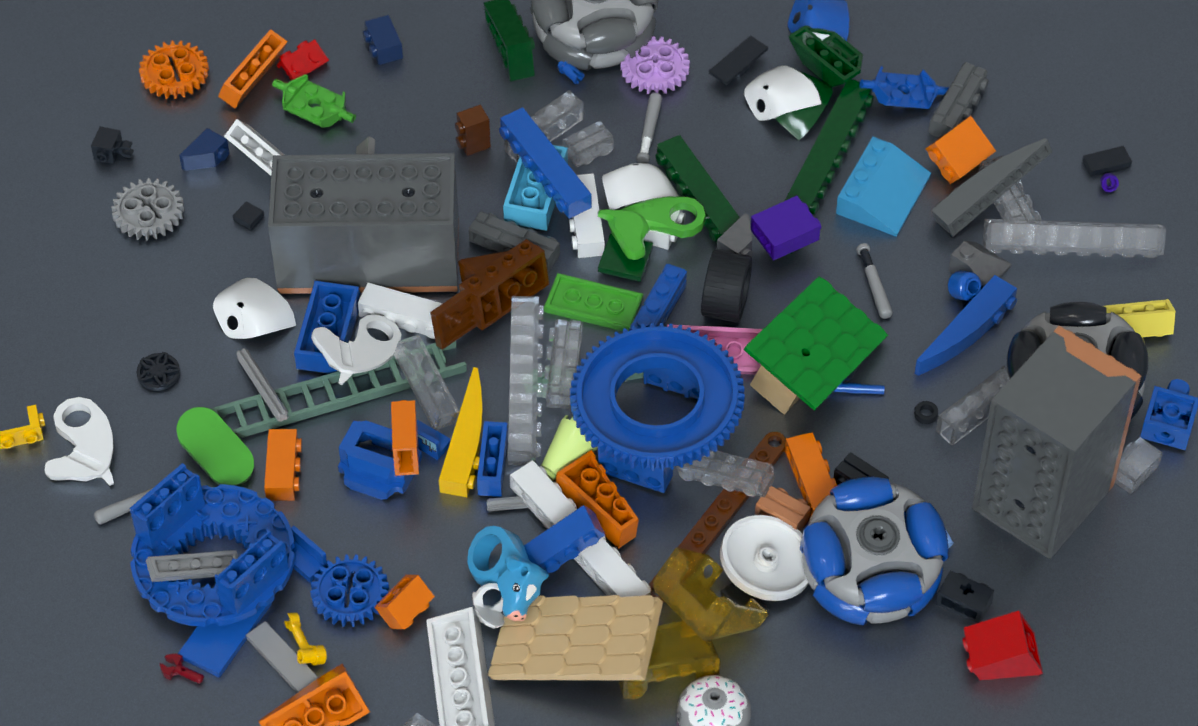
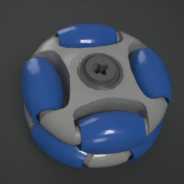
M860 477L835 486L830 490V496L827 495L813 512L808 525L803 530L800 551L802 553L804 573L811 589L815 590L813 597L817 602L839 619L864 626L867 621L871 624L899 620L907 615L914 616L932 600L941 583L943 562L948 558V538L944 522L931 503L925 502L920 496L906 487L896 483L890 484L886 478Z

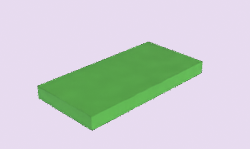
M557 273L545 303L544 312L620 331L626 328L629 331L640 309L643 294Z

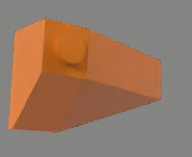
M342 663L317 678L259 720L261 726H346L370 711Z

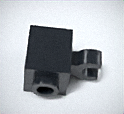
M101 126L91 144L93 158L100 162L114 164L118 154L131 158L134 149H130L132 146L131 141H122L120 130Z

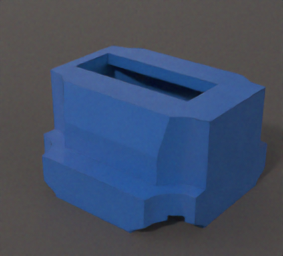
M353 420L339 446L340 463L338 471L344 474V485L352 490L381 500L388 499L395 492L402 494L406 492L414 475L395 476L393 458L358 447L361 442L371 440L373 445L393 451L392 429L369 421L359 422ZM418 449V458L420 465L422 459V452Z

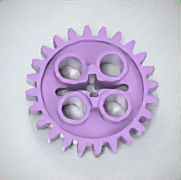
M652 36V40L648 42V45L641 47L642 52L638 54L639 50H637L636 56L630 58L628 53L624 61L621 62L622 77H626V83L631 82L632 88L639 86V92L647 89V94H649L651 90H654L655 93H659V90H662L666 94L667 88L674 91L675 85L681 86V81H686V75H689L690 67L688 54L684 53V48H679V43L672 45V39L664 42L663 37L658 41Z

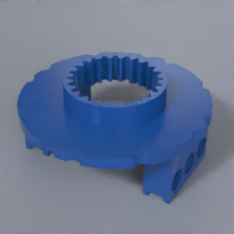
M182 463L130 507L136 532L131 546V555L134 558L130 562L133 580L142 598L149 600L150 607L156 612L166 613L167 618L172 621L197 627H206L209 624L224 626L242 621L255 615L261 606H268L272 603L276 592L284 589L291 576L295 562V554L292 551L295 548V542L290 524L282 511L275 510V505L267 498L258 497L257 492L225 484H220L214 488L208 485L201 486L199 475L193 474ZM215 535H218L219 539H222L227 535L228 540L235 538L237 544L242 543L243 548L247 549L237 559L231 560V564L219 575H214L216 580L214 588H211L209 584L201 588L199 582L193 585L192 579L152 582L146 564L148 557L183 554V552H189V545L196 546V540L204 542L206 536L213 539Z

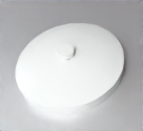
M753 515L738 520L727 530L720 546V561L729 579L745 593L763 600L780 601L798 595L809 584L804 573L802 553L800 551L803 534L798 529L792 528L791 525L776 517Z

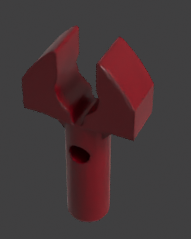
M179 654L165 655V661L175 666L167 667L159 663L163 676L169 680L175 675H181L198 684L204 680V675L182 665L183 657Z

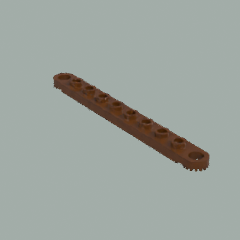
M770 432L765 435L648 584L651 588L652 597H659L663 603L669 601L673 593L681 586L775 465L781 454L785 452L786 438L783 434ZM777 440L781 445L772 447L769 445V442ZM655 588H661L662 590L664 589L665 594L656 596L652 592Z

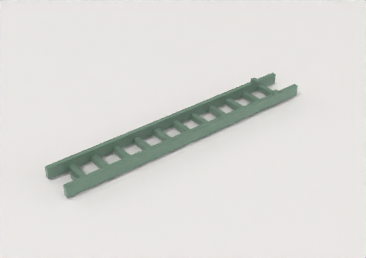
M456 341L443 350L437 347L436 343L396 354L387 363L371 371L352 374L347 380L352 395L336 399L331 384L339 381V371L275 389V393L288 411V419L282 422L277 421L275 417L269 418L264 405L266 402L260 394L210 409L215 411L221 418L236 412L241 427L232 431L240 439L467 372V366L465 362L448 367L445 366L446 359L443 351L456 348ZM433 354L439 369L424 373L418 359ZM412 361L417 376L402 380L396 365ZM390 367L396 382L380 386L374 371ZM368 373L374 388L358 393L353 378ZM324 386L330 401L314 405L309 390ZM303 392L308 408L292 412L286 397ZM258 406L263 421L247 425L242 410Z

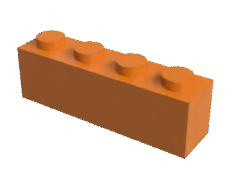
M270 29L224 82L218 97L236 109L282 55L288 41Z
M813 432L786 438L785 454L802 498L811 507L810 518L820 502L827 495L830 496V490L837 486L835 479L829 475L828 461L823 459L821 443L819 440L816 441Z

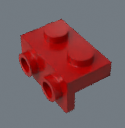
M315 39L309 43L306 40L297 46L298 50L293 53L289 50L279 57L281 60L278 62L277 67H283L292 81L305 74L308 75L326 64L329 59Z

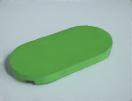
M195 407L187 410L179 418L177 437L180 444L216 484L241 486L250 479L254 468V458L251 451L215 411L205 407Z

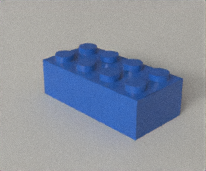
M314 281L294 351L296 369L329 374L337 372V370L329 366L323 354L314 345L311 338L312 332L315 328L325 327L339 337V340L347 343L349 340L351 341L359 312L358 301L360 299V291L358 286Z

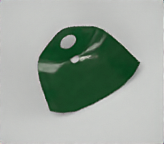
M798 71L814 84L821 104L788 112L775 119L795 138L800 140L811 129L832 96L833 88L807 73Z

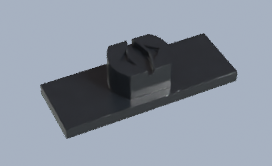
M750 35L711 68L709 74L727 85L734 78L740 77L744 72L748 71L750 65L768 50V47Z

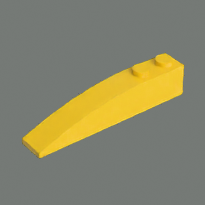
M473 367L439 477L440 493L466 498L468 497L469 490L474 489L476 475L474 474L475 470L479 468L483 433L482 392L479 372L476 367Z

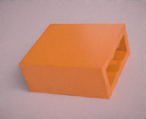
M972 116L960 122L925 148L929 158L936 163L941 170L942 176L950 184L963 177L996 152Z
M415 400L391 402L392 450L395 476L419 475L418 428Z

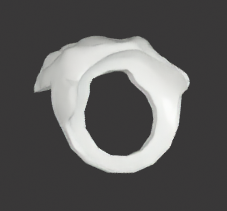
M488 583L481 586L476 592L473 591L472 599L474 610L480 622L495 629L502 627L505 623L504 616L501 613L503 611V598L501 597V600L494 606L483 605L482 598L486 591L490 589L499 590L497 583Z

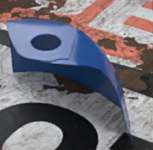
M795 0L788 20V29L793 33L806 25L811 28L836 32L847 41L849 34L847 2L845 0ZM808 5H812L813 8L808 10ZM797 12H800V19L794 24L793 18Z

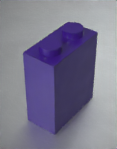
M795 196L752 215L750 227L751 232L774 261L818 241L821 223L810 213L807 204L802 202L798 196Z

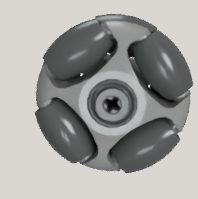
M531 0L530 12L533 16V24L537 36L543 44V49L558 62L566 61L567 64L575 66L580 70H590L592 67L594 69H603L621 64L628 53L630 58H634L637 50H639L638 54L642 52L641 47L648 45L655 31L656 19L653 14L658 8V0Z

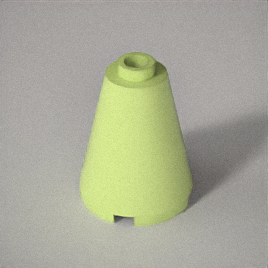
M565 415L558 426L541 466L547 472L548 478L553 481L556 480L558 471L589 451L595 452L598 447L592 448L591 441L586 442L585 435L580 434V428L576 427V421L573 420V417L568 420V415Z

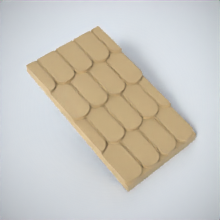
M610 595L580 598L577 596H538L530 604L524 621H512L504 616L505 623L499 632L496 643L497 647L494 650L488 676L493 680H645L663 601L659 597H652L651 595L629 597Z

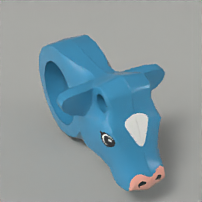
M492 525L483 528L476 534L468 550L467 563L476 582L481 586L488 583H497L503 598L502 609L504 616L512 621H524L530 604L540 595L542 582L549 577L547 571L530 562L525 547L518 535L502 527ZM501 543L502 553L500 559L489 570L490 554L495 546Z

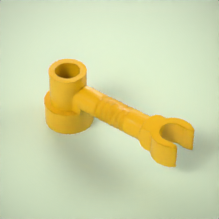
M287 613L290 620L284 621V624L293 633L300 649L297 651L298 663L325 664L327 657L325 647L323 645H309L301 629L298 613Z

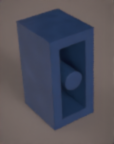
M389 15L364 21L365 30L362 31L365 43L369 42L370 54L372 58L376 57L379 65L403 59L402 43Z

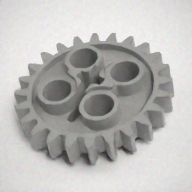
M148 178L147 182L143 183L139 179L138 185L131 182L130 189L123 187L124 193L118 192V199H113L114 206H111L116 227L121 228V233L128 232V237L136 234L137 240L142 235L145 236L146 240L149 239L150 235L157 239L159 233L166 236L165 230L174 231L173 225L179 226L178 219H183V198L180 197L179 190L175 191L174 185L168 187L167 181L160 184L159 179H156L154 183H151L150 178Z

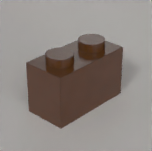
M481 104L458 112L455 128L458 133L456 143L459 149H463L466 155L469 156L491 148L490 121Z

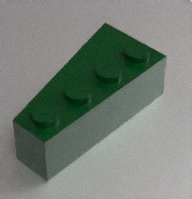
M510 0L483 2L485 20L493 39H495L497 50L502 54L505 69L508 68L510 82L535 76L532 50L535 49L534 40L532 37H529L527 26H523L521 15H517L515 4H511Z

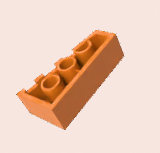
M591 450L558 471L556 483L561 487L562 493L566 498H571L574 501L577 509L585 505L595 512L605 532V537L619 549L636 537L639 519L625 498L620 496L617 486L613 481L609 480L606 470L602 464H598L595 459L596 455Z

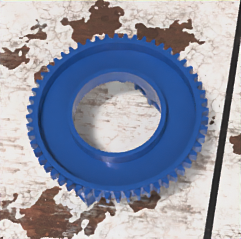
M651 323L650 327L641 324V328L638 329L632 326L631 331L624 328L622 334L614 332L613 338L606 336V342L600 340L599 348L593 346L592 353L587 352L586 359H581V366L576 367L577 373L573 374L574 380L571 381L570 405L573 420L576 421V427L580 428V434L585 435V441H591L592 448L598 447L599 465L602 464L606 474L661 493H665L673 477L674 466L683 468V464L686 463L693 465L694 460L700 462L702 461V456L709 457L710 451L717 452L718 445L723 447L724 439H730V433L735 432V426L739 425V419L742 418V411H744L745 394L743 378H741V371H738L737 363H734V358L728 357L727 350L722 351L721 344L715 346V339L708 341V335L705 334L701 337L700 331L697 330L695 333H692L690 327L682 330V325L673 328L671 323L668 327H664L663 323L656 327L654 323ZM643 372L645 385L649 383L663 388L664 391H674L683 394L686 398L692 397L698 399L693 410L679 421L666 425H647L628 417L618 406L616 394L627 378L635 373Z

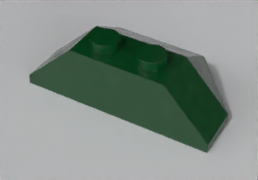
M804 25L789 35V40L803 65L830 87L844 84L861 73L863 54L836 32Z

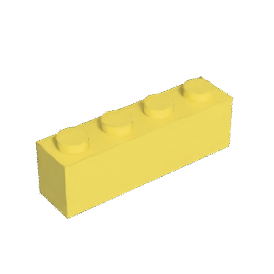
M1169 299L1104 306L1107 307V313L1113 312L1123 318L1142 338L1174 334L1176 311Z

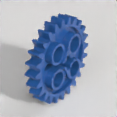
M346 554L343 561L338 556L334 564L328 560V568L320 566V574H314L315 581L311 582L312 590L310 593L313 607H317L318 614L323 613L324 620L332 617V624L334 625L340 620L342 627L346 625L347 621H350L352 627H354L357 620L363 625L364 618L367 617L373 620V612L379 614L375 606L389 593V582H387V575L383 574L382 567L376 568V561L368 564L366 556L360 561L358 554L354 556L353 560H350L348 554ZM352 573H355V574H354V577H353V580H352V581H353V587H351V589H350V578H351V574H352ZM349 591H350V596H349L350 602H349V606H348L347 608H345L346 603H347V594H348Z

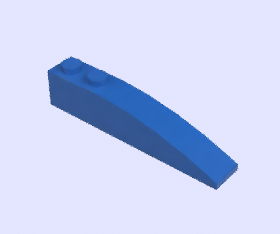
M994 275L916 360L915 374L919 376L949 361L973 345L995 323L999 324L1008 309L1012 310L1017 302V288Z

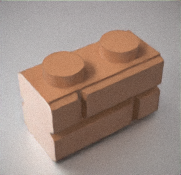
M771 485L758 500L755 507V515L779 518L800 532L809 521L811 507L805 500L795 499L783 488H775Z

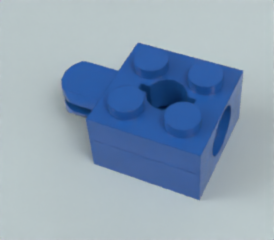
M1181 379L1172 380L1168 384L1167 389L1154 386L1140 438L1186 450L1198 409V397L1189 395L1190 388L1186 381Z

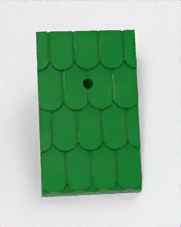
M819 276L743 349L761 364L750 386L784 415L799 399L815 411L887 338L888 334L881 326L870 320L862 310L850 303L846 296L836 291L827 280Z

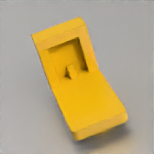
M36 405L27 406L30 425L0 431V449H8L13 446L27 443L32 444L36 441L44 440L41 427L46 426L43 413H38Z

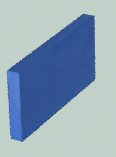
M272 603L268 606H261L255 615L233 624L224 626L209 624L206 627H196L178 654L183 657L184 661L220 678L246 642V634L255 629Z

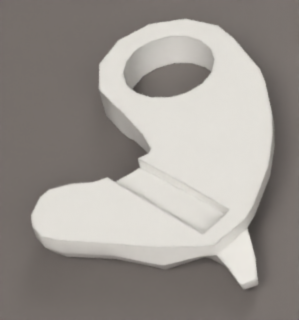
M366 315L360 319L357 325L354 342L349 340L347 343L339 340V337L325 327L315 328L311 338L329 366L340 372L338 383L343 385L352 374L371 371L391 360L399 346L401 332L398 326L386 317ZM367 329H379L389 337V340H376L371 337Z
M82 397L67 399L57 407L54 413V421L57 432L63 438L70 441L75 448L67 457L64 456L47 461L44 469L46 476L55 481L75 480L87 482L95 478H101L109 486L113 485L114 481L109 467L113 456L114 441L107 416L90 399ZM74 411H85L91 415L89 421L80 427H70L64 423L66 416Z

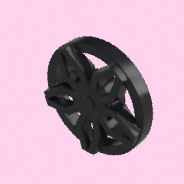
M154 353L140 360L136 373L138 381L143 387L153 391H161L170 388L177 382L180 376V367L177 360L168 353ZM174 375L173 378L167 382V376ZM154 380L158 385L149 384L147 382H151Z

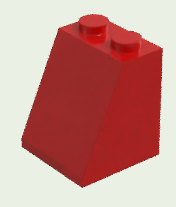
M1019 610L964 627L965 637L962 638V641L970 657L967 659L969 671L971 673L974 672L979 680L1043 674L1035 633Z

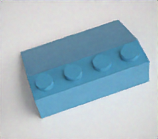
M872 137L837 198L836 214L897 237L931 177V172L894 144Z

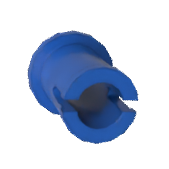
M566 61L559 62V72L565 74L574 84L579 83L577 78L580 81L583 80V72L575 66L567 64Z

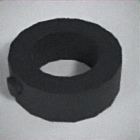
M922 401L915 406L914 414L918 422L931 424L938 419V407L933 402ZM927 409L932 412V415L925 416L920 411Z

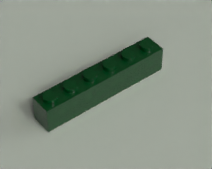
M680 135L657 144L655 158L658 165L663 166L668 179L675 183L681 196L696 199L704 207L706 215L704 226L708 229L711 239L717 242V239L740 218Z

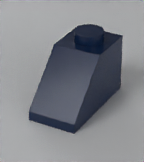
M206 128L179 155L181 168L184 171L216 167L229 155L228 140Z

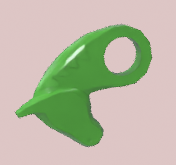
M677 196L653 198L631 204L621 210L604 209L598 211V217L608 221L612 235L626 257L632 260H638L645 256L644 238L648 231H658L679 238L693 237L702 231L706 216L704 207L696 199ZM687 210L692 212L696 219L692 223L681 225L671 220L670 216L675 211Z

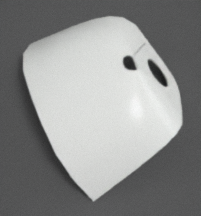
M786 65L775 67L757 76L746 86L744 93L752 113L761 121L821 104L814 84L802 73ZM768 85V90L764 89L763 86ZM759 99H762L765 103V110L762 113L757 109V101Z
M634 163L602 176L610 210L653 198L679 197L667 176L652 164Z
M245 278L237 281L219 293L213 302V309L223 332L230 338H253L296 326L294 314L288 302L276 290L257 278ZM242 302L244 304L243 308L239 307L237 303ZM229 316H234L238 320V327L235 330L230 329L227 324Z

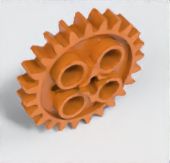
M171 41L170 45L163 42V47L161 48L155 45L156 51L148 50L149 56L143 55V61L140 62L139 73L145 89L149 88L151 94L157 92V97L165 94L166 99L170 95L177 99L178 94L185 97V92L187 91L193 94V88L200 89V83L205 84V78L208 77L209 66L207 57L204 56L203 50L198 51V46L191 48L190 42L185 46L182 41L178 45H175L174 41ZM169 57L172 58L176 73L178 74V79L180 82H177L175 78L173 67L170 65Z

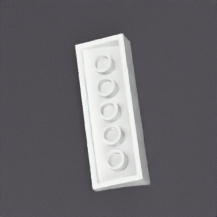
M473 607L427 619L440 726H495L481 623Z

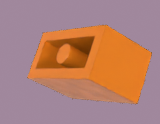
M405 575L375 606V609L391 629H406L412 625L413 619L418 613L425 611L429 607V602L435 596L419 575Z

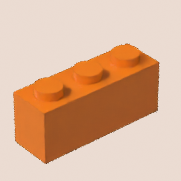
M297 429L268 430L264 489L266 498L270 501H295V491L300 490V478L296 477L297 472H301V458H298V452H302V438H298Z

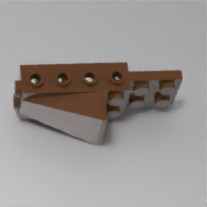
M526 239L509 251L459 260L458 264L462 281L459 284L460 292L430 312L436 346L443 350L475 327L483 331L548 286L549 278L545 251L537 244H533Z

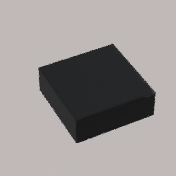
M246 201L233 214V220L251 230L263 218L264 211Z

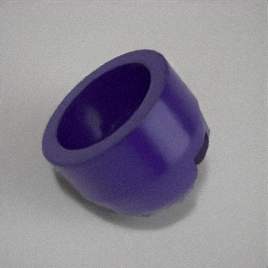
M1106 173L1101 177L1100 185L1104 191L1113 192L1118 188L1119 180L1114 174ZM1108 178L1111 184L1110 186H1107L1106 179Z

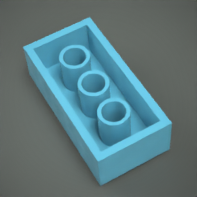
M553 145L568 164V148ZM519 157L503 205L504 221H513L518 226L547 231L556 202L552 197L549 198L543 185L536 182L532 171L523 165L522 159Z

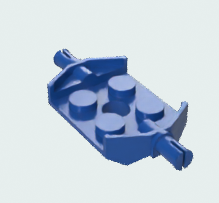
M883 66L880 67L875 79H861L859 84L860 88L872 89V92L875 93L878 102L881 104L929 109L934 98L937 95H945L949 87L936 85L925 70H922L920 75L882 72Z

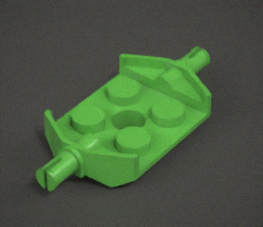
M307 74L289 83H285L277 78L273 81L272 86L283 91L282 106L284 110L320 127H331L338 120L341 121L342 118L351 123L356 119L355 114L346 111V94L344 91L342 92L343 96L323 88L308 81ZM312 104H319V106L310 107Z

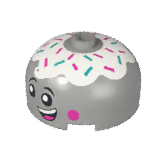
M719 675L700 677L687 685L678 699L676 712L677 726H750L751 704L749 698L738 683L727 677Z

